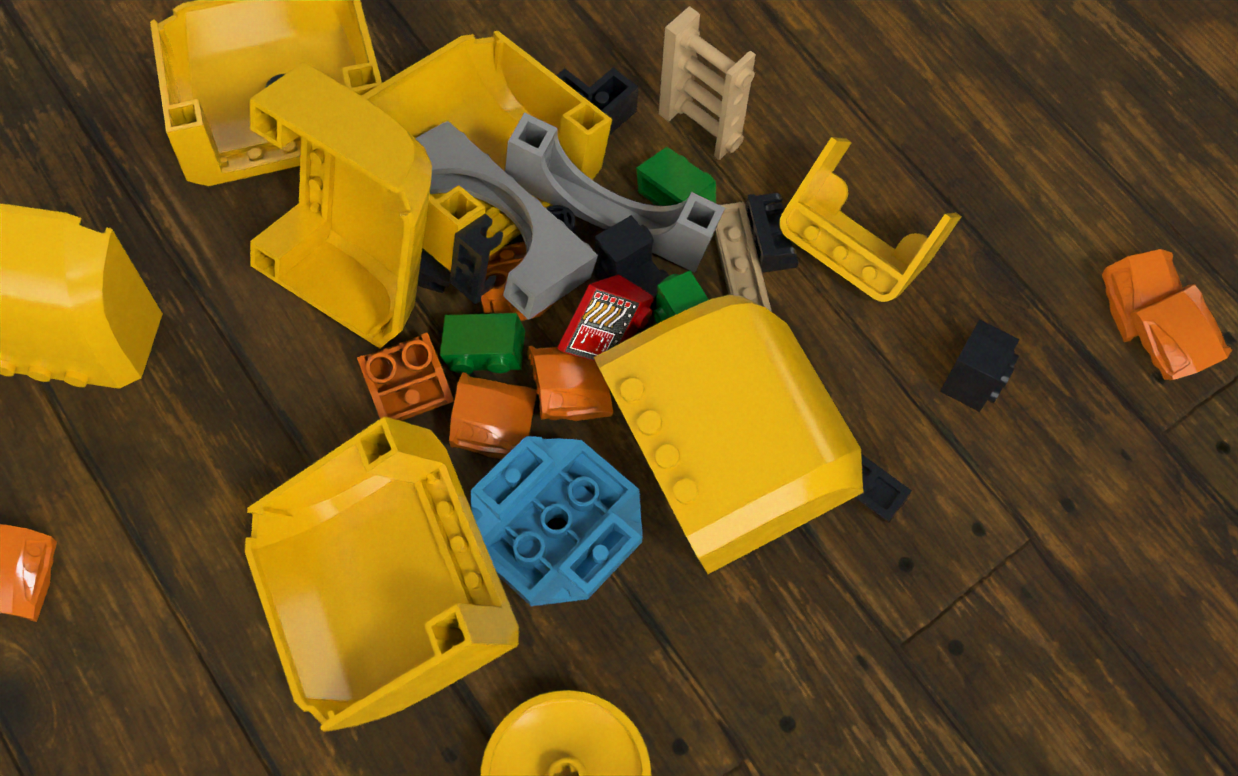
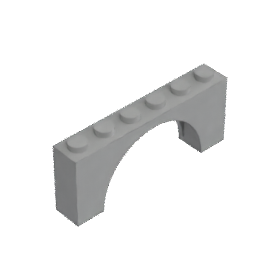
M525 112L508 141L505 172L511 175L529 194L552 205L568 207L575 216L604 230L632 215L639 225H645L651 232L654 240L652 253L694 273L696 272L725 207L693 192L683 202L670 206L648 205L619 196L591 180L572 163L560 145L558 128Z
M446 121L415 138L425 147L432 164L430 194L447 193L460 185L473 197L501 210L518 227L525 242L527 255L516 268L509 272L503 296L528 320L591 278L598 256L592 248L568 229L564 222L549 212L537 198L521 187L511 175H508L492 161L488 154L483 153L463 132L459 131L449 121Z

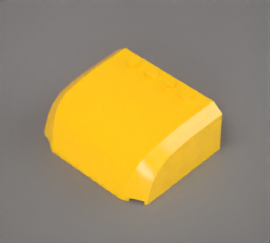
M195 0L182 3L173 8L174 15L160 23H157L155 20L150 21L166 133L185 178L189 182L212 186L300 166L301 136H298L281 149L250 130V98L265 89L272 77L278 74H287L305 62L360 96L382 83L360 0Z
M494 31L493 37L475 39L473 34L460 36L361 95L393 118L414 138L449 121L459 131L463 132L483 153L488 154L492 161L504 171L508 141L524 112L558 128V139L563 151L572 163L591 180L594 179L602 168L612 118L499 31ZM458 185L447 193L429 194L422 248L451 272L455 233L482 215L486 214L492 219V225L487 230L486 238H491L500 231L503 232L501 244L490 251L489 256L521 233L515 223L505 213L495 206L473 197ZM537 198L546 209L548 207L553 206L552 204Z
M303 62L250 98V130L281 149L298 136H301L299 204L250 241L251 267L381 349L403 330L415 306L431 186L432 164L425 147L393 118L364 97Z
M0 203V375L14 376V373L28 375L32 379L42 382L57 379L64 380L66 383L76 387H86L87 384L118 389L142 378L163 313L112 229L107 227L105 233H100L80 226L81 218L68 213Z
M727 295L713 298L678 313L594 357L678 522L707 574L718 570L863 493L862 457L859 444L788 324L766 307L743 296Z
M384 416L248 507L247 513H251L253 516L251 537L246 538L245 555L294 702L303 711H309L322 724L320 729L323 732L361 725L401 711L453 684L518 646L519 626L447 449L430 429Z

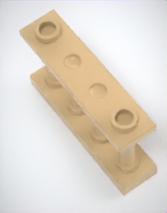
M689 6L665 27L659 115L669 122L678 113H685L717 137L714 157L720 160L728 152L733 153L743 141L744 136L742 132L750 85L755 75L753 68L756 54L749 51L737 63L732 61L699 36L700 13ZM696 52L726 74L725 80L697 60ZM694 75L722 95V101L695 82ZM692 97L720 117L719 122L694 104Z

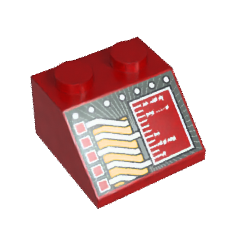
M619 274L589 284L557 349L567 354L595 361L594 357L635 336L638 329H642L647 324L653 312L650 306L655 297Z

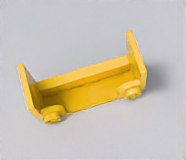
M831 137L780 217V229L788 239L873 299L880 302L893 300L930 263L962 216L957 213L944 214L929 237L919 233L909 234L894 249L840 211L847 200L848 187L846 182L833 173L852 142L846 138Z

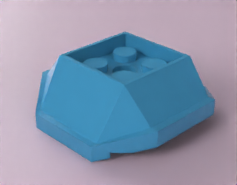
M526 436L471 489L472 513L498 577L530 606L589 599L642 543L639 489L582 440L543 439L542 437ZM561 518L567 522V525L560 530H553L547 526V523L551 519Z

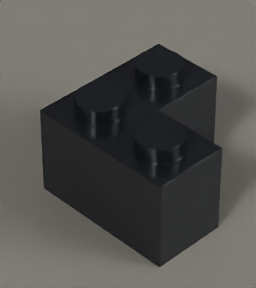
M565 68L556 75L612 118L609 136L637 112L638 86L615 68L609 70L591 87H588Z
M630 215L595 236V253L598 255L595 263V274L600 280L618 274L655 297L650 306V309L655 310L657 285L669 275L664 269L659 270L652 261V244L654 240L651 232L645 225H639L634 217Z
M979 319L940 392L978 412L982 410L987 400L994 404L1015 369L1014 365L1019 355L1015 353L1014 349L1020 339Z

